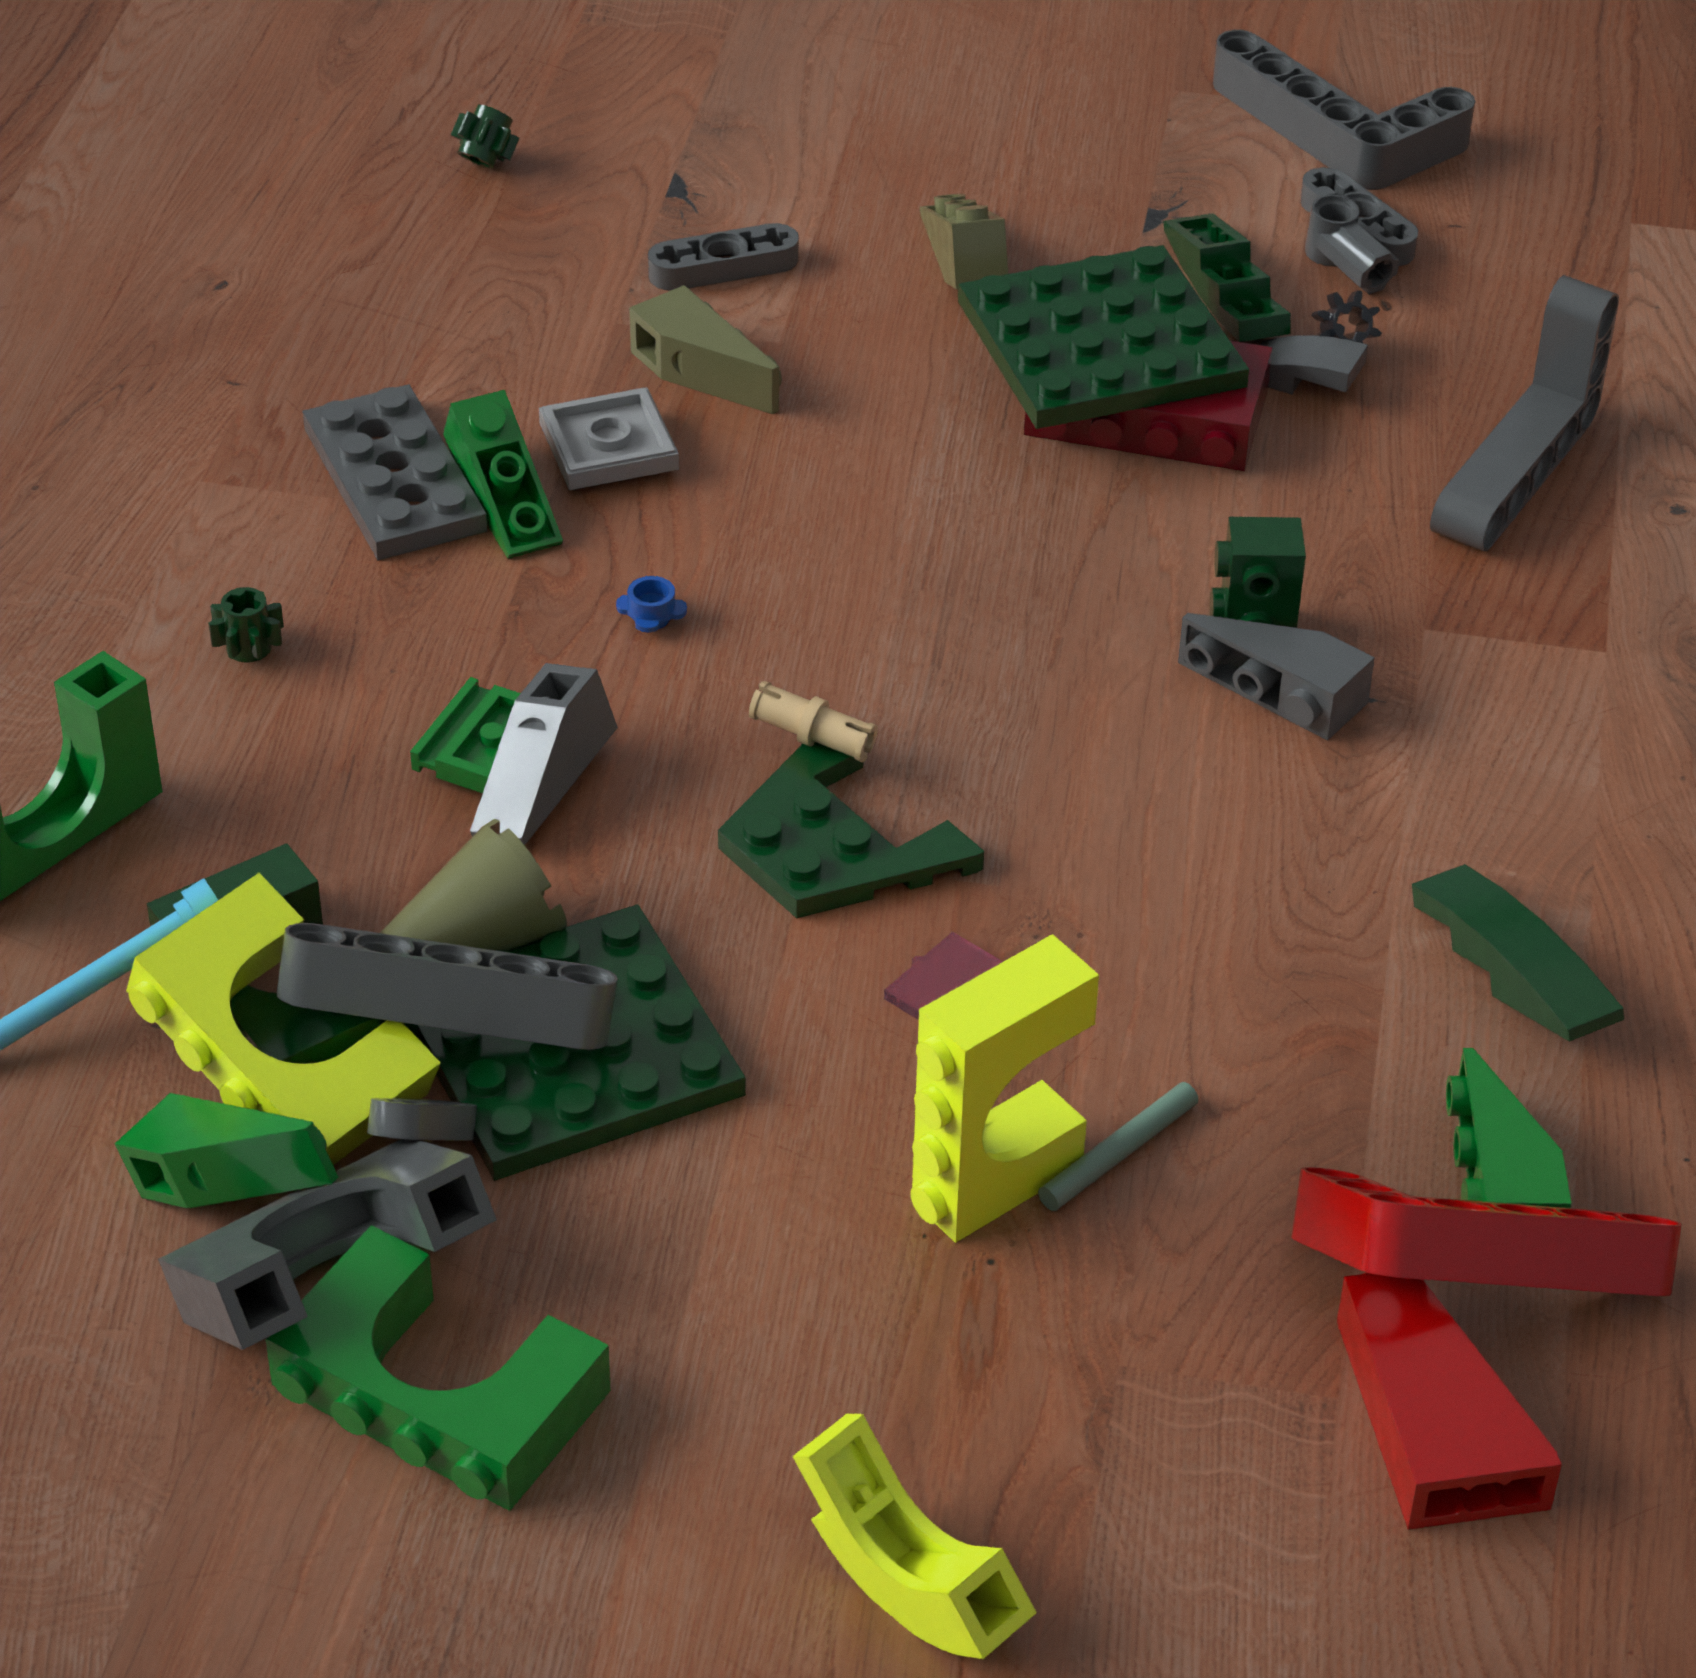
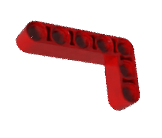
M1302 1167L1291 1238L1356 1269L1388 1277L1648 1296H1671L1682 1224L1671 1219L1635 1213L1410 1196L1355 1173L1329 1168Z

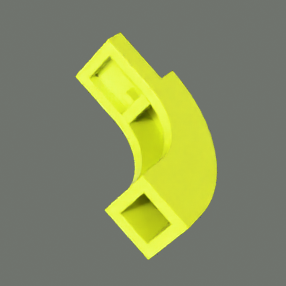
M845 1414L792 1456L822 1510L811 1520L833 1555L870 1599L915 1636L946 1652L984 1659L1037 1613L1002 1548L974 1546L958 1541L938 1528L922 1513L898 1480L863 1414Z

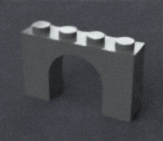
M400 1139L337 1170L338 1178L332 1184L299 1189L159 1258L158 1261L183 1322L244 1350L308 1317L293 1280L316 1265L346 1253L371 1225L404 1242L436 1252L497 1221L472 1155L420 1140Z

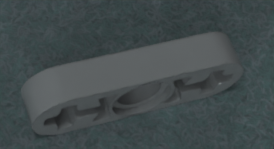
M1321 167L1311 169L1304 174L1300 203L1305 210L1311 213L1314 200L1323 195L1333 194L1348 197L1359 207V216H1364L1358 218V223L1399 259V266L1413 261L1416 253L1418 229L1412 222L1337 169Z
M770 223L663 241L652 246L648 252L649 281L657 288L671 291L683 285L687 288H694L786 272L794 268L799 261V235L794 228L788 225ZM726 255V256H733V257H730V258H717V257H715V256Z

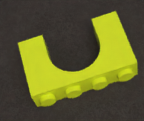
M258 873L136 956L126 991L129 993V999L136 1012L149 1023L156 1022L174 1041L175 1049L181 1060L193 1071H202L219 1089L224 1104L313 1122L314 1126L319 1129L326 1140V1151L334 1165L373 1136L367 1134L371 1098L422 1099L429 1093L441 1062L402 1022L389 1020L338 1056L311 1064L290 1063L270 1057L254 1047L242 1035L233 1019L230 1000L245 986L281 962L285 928L296 923H303L304 921L275 888Z
M1053 934L919 1009L918 1044L916 1046L917 1077L916 1093L914 1096L915 1128L914 1142L912 1144L913 1179L910 1195L914 1208L920 1217L929 1224H936L955 1243L1038 1194L1039 1188L1084 1155L1087 1120L1043 1080L991 1109L1003 1089L1023 1068L1048 1051L1095 1025L1099 974Z

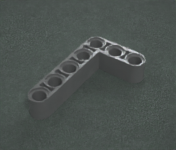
M1226 31L1220 34L1216 41L1213 87L1218 93L1329 168L1345 173L1365 189L1386 188L1463 153L1469 146L1475 99L1470 92L1456 87L1438 88L1381 114H1376L1250 31Z
M1562 275L1558 279L1550 293L1544 313L1533 383L1442 490L1430 520L1432 532L1481 551H1488L1585 433L1596 415L1602 396L1619 305V295L1617 293L1566 275Z

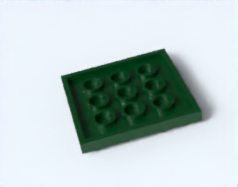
M1164 245L1155 247L1143 246L1134 251L1107 256H1090L1080 261L1054 266L1042 265L1032 270L1001 276L989 275L979 280L959 283L958 303L1036 429L1246 388L1248 386V366Z
M638 904L567 926L562 931H555L545 935L542 940L511 951L496 950L601 967L614 973L618 978L609 1039L605 1047L589 1050L418 1025L419 1040L441 1062L436 1075L450 1101L478 1105L474 1140L472 1141L494 1181L746 1096L745 1075Z

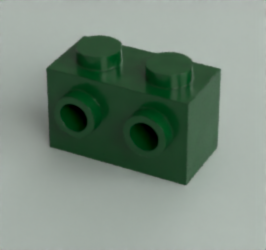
M1229 517L1226 541H1216L1215 576L1222 577L1221 587H1211L1210 616L1297 628L1306 560L1301 518Z

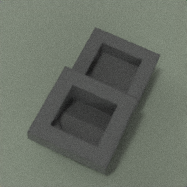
M1313 335L1279 337L1262 341L1260 344L1261 346L1273 347L1268 388L1291 395L1302 379L1347 392L1365 365L1368 350L1367 344Z

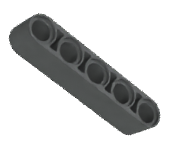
M296 923L285 928L276 994L283 1002L303 1008L589 1050L605 1047L608 1043L618 978L609 970L587 964L323 924Z

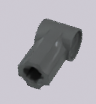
M1329 194L1320 196L1314 200L1311 207L1305 242V253L1308 258L1324 266H1337L1369 295L1383 290L1389 280L1397 275L1399 259L1358 223L1359 207L1354 201L1341 195Z

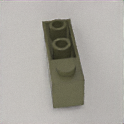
M965 194L935 196V205L920 206V215L945 283L958 289L959 283L979 280L989 275L1001 276L1008 274L1004 218L989 211L988 206L977 205V200H966Z
M685 285L629 307L631 353L660 379L770 414L779 412V386L782 383V375L776 361L771 356L765 355L739 329L730 325L714 311L709 303L703 302Z

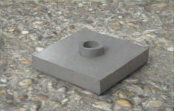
M646 387L539 407L541 428L569 490L679 470V453Z

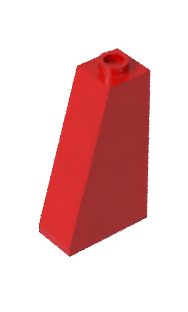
M1368 1272L1344 1276L1337 1325L1407 1529L1551 1510L1562 1466L1557 1451L1425 1281L1421 1279L1388 1277Z

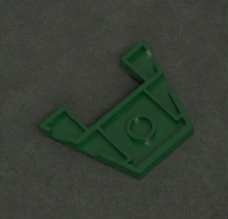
M817 742L811 747L802 743L718 829V849L796 919L874 899V890L903 883L912 890L932 885L933 875L959 869L962 877L976 874L984 869V850L948 820L907 843L894 847L826 788L864 768V762L857 761L852 756Z

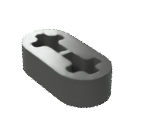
M371 1098L367 1134L411 1140H474L478 1105L434 1099Z

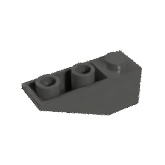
M1187 613L1182 617L1179 664L1327 741L1368 704L1375 657L1325 632Z
M545 663L514 701L470 829L472 837L483 825L493 819H497L500 821V833L509 828L525 845L618 727L597 669Z

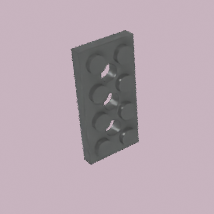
M409 384L400 387L384 388L376 393L344 401H331L323 406L302 411L304 429L377 560L488 532L485 510ZM371 437H383V438L372 440ZM390 469H402L397 472L390 471ZM408 502H421V503H420V504H417V505H410Z

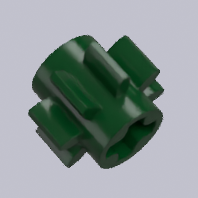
M482 104L477 105L474 114L469 111L466 114L460 112L451 132L452 137L460 140V147L457 151L458 155L488 169H493L496 160L503 162L506 159L510 161L520 139L511 134L510 127L513 119L499 110Z
M250 587L236 588L227 592L222 597L221 604H212L210 606L212 621L208 622L211 645L212 647L226 645L230 659L239 662H255L265 658L270 653L272 646H281V629L284 627L282 606L280 603L267 605L264 592Z

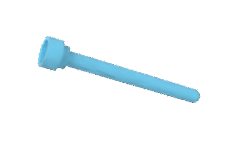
M203 878L181 892L184 898L173 904L175 912L1 1018L0 1051L132 970L136 956L217 902L218 899L206 880Z

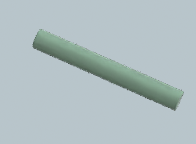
M1180 1082L1039 1188L1038 1195L1044 1206L1051 1211L1058 1210L1194 1107L1199 1101L1195 1089L1186 1082Z

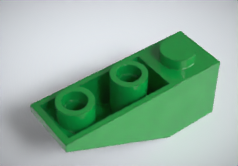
M505 389L450 403L443 435L452 457L485 510L487 526L507 559L561 545L563 543L561 533Z
M1463 1048L1458 1075H1449L1446 1083L1448 1116H1458L1459 1126L1455 1127L1453 1138L1454 1163L1456 1168H1466L1467 1178H1464L1462 1181L1461 1200L1571 1208L1572 1202L1563 1151L1474 1048Z
M169 1093L114 1143L141 1198L187 1209L328 1185L338 1178L326 1151V1140L319 1129L314 1126L313 1122Z

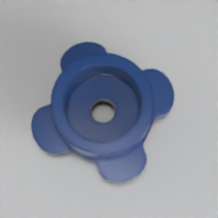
M645 576L634 580L628 587L627 595L620 596L616 601L618 613L631 617L635 621L636 629L641 632L657 631L666 626L669 620L682 619L687 614L686 602L675 599L674 585L669 580L659 576Z

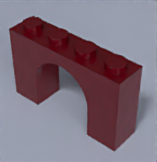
M1230 341L1249 368L1248 386L1246 388L1040 429L1035 428L1025 412L1024 435L1245 471L1268 393L1273 347Z

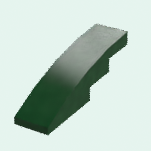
M1214 213L1164 221V232L1195 290L1219 323L1239 342L1291 334V313L1271 298L1270 276L1251 262V245L1247 238Z
M1464 864L1412 884L1414 907L1450 927L1452 950L1490 972L1493 997L1569 1042L1625 1020L1622 1005L1588 965L1543 920L1505 889L1471 867Z

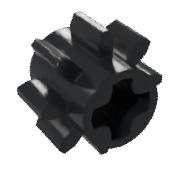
M1359 290L1350 294L1347 303L1343 302L1341 295L1337 292L1327 295V301L1331 308L1327 311L1312 312L1311 315L1315 320L1320 321L1321 332L1315 336L1334 337L1363 343V340L1366 338H1376L1382 334L1381 331L1373 327L1372 316L1380 311L1379 306L1367 308L1361 304L1362 291ZM1349 314L1348 322L1356 326L1355 332L1343 335L1345 327L1337 323V319L1339 316Z

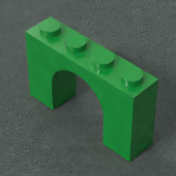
M101 651L54 681L63 740L57 766L45 787L30 803L9 816H2L0 805V901L163 792L146 678L105 651Z
M373 1225L363 1233L301 1300L308 1317L265 1339L272 1385L286 1399L297 1404L307 1403L333 1417L346 1431L354 1435L365 1434L393 1449L406 1463L415 1467L425 1466L454 1481L456 1486L468 1496L478 1500L487 1499L508 1511L512 1510L611 1391L609 1345L549 1314L496 1373L477 1384L454 1390H427L411 1386L395 1378L381 1363L392 1346L434 1301L430 1254Z

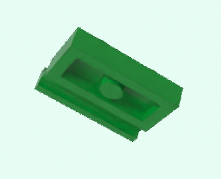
M470 677L410 751L412 770L421 772L425 767L436 771V778L483 793L514 701L521 693L494 685L491 690L479 687L478 679Z

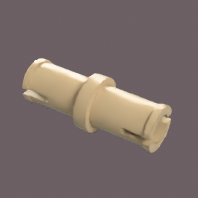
M762 681L759 684V690L754 692L749 706L750 718L759 719L797 734V741L811 747L817 742L852 756L855 760L862 763L867 759L866 752L870 753L872 751L878 732V726L873 723L868 724L829 708V701L815 696L808 700L775 687L767 681Z

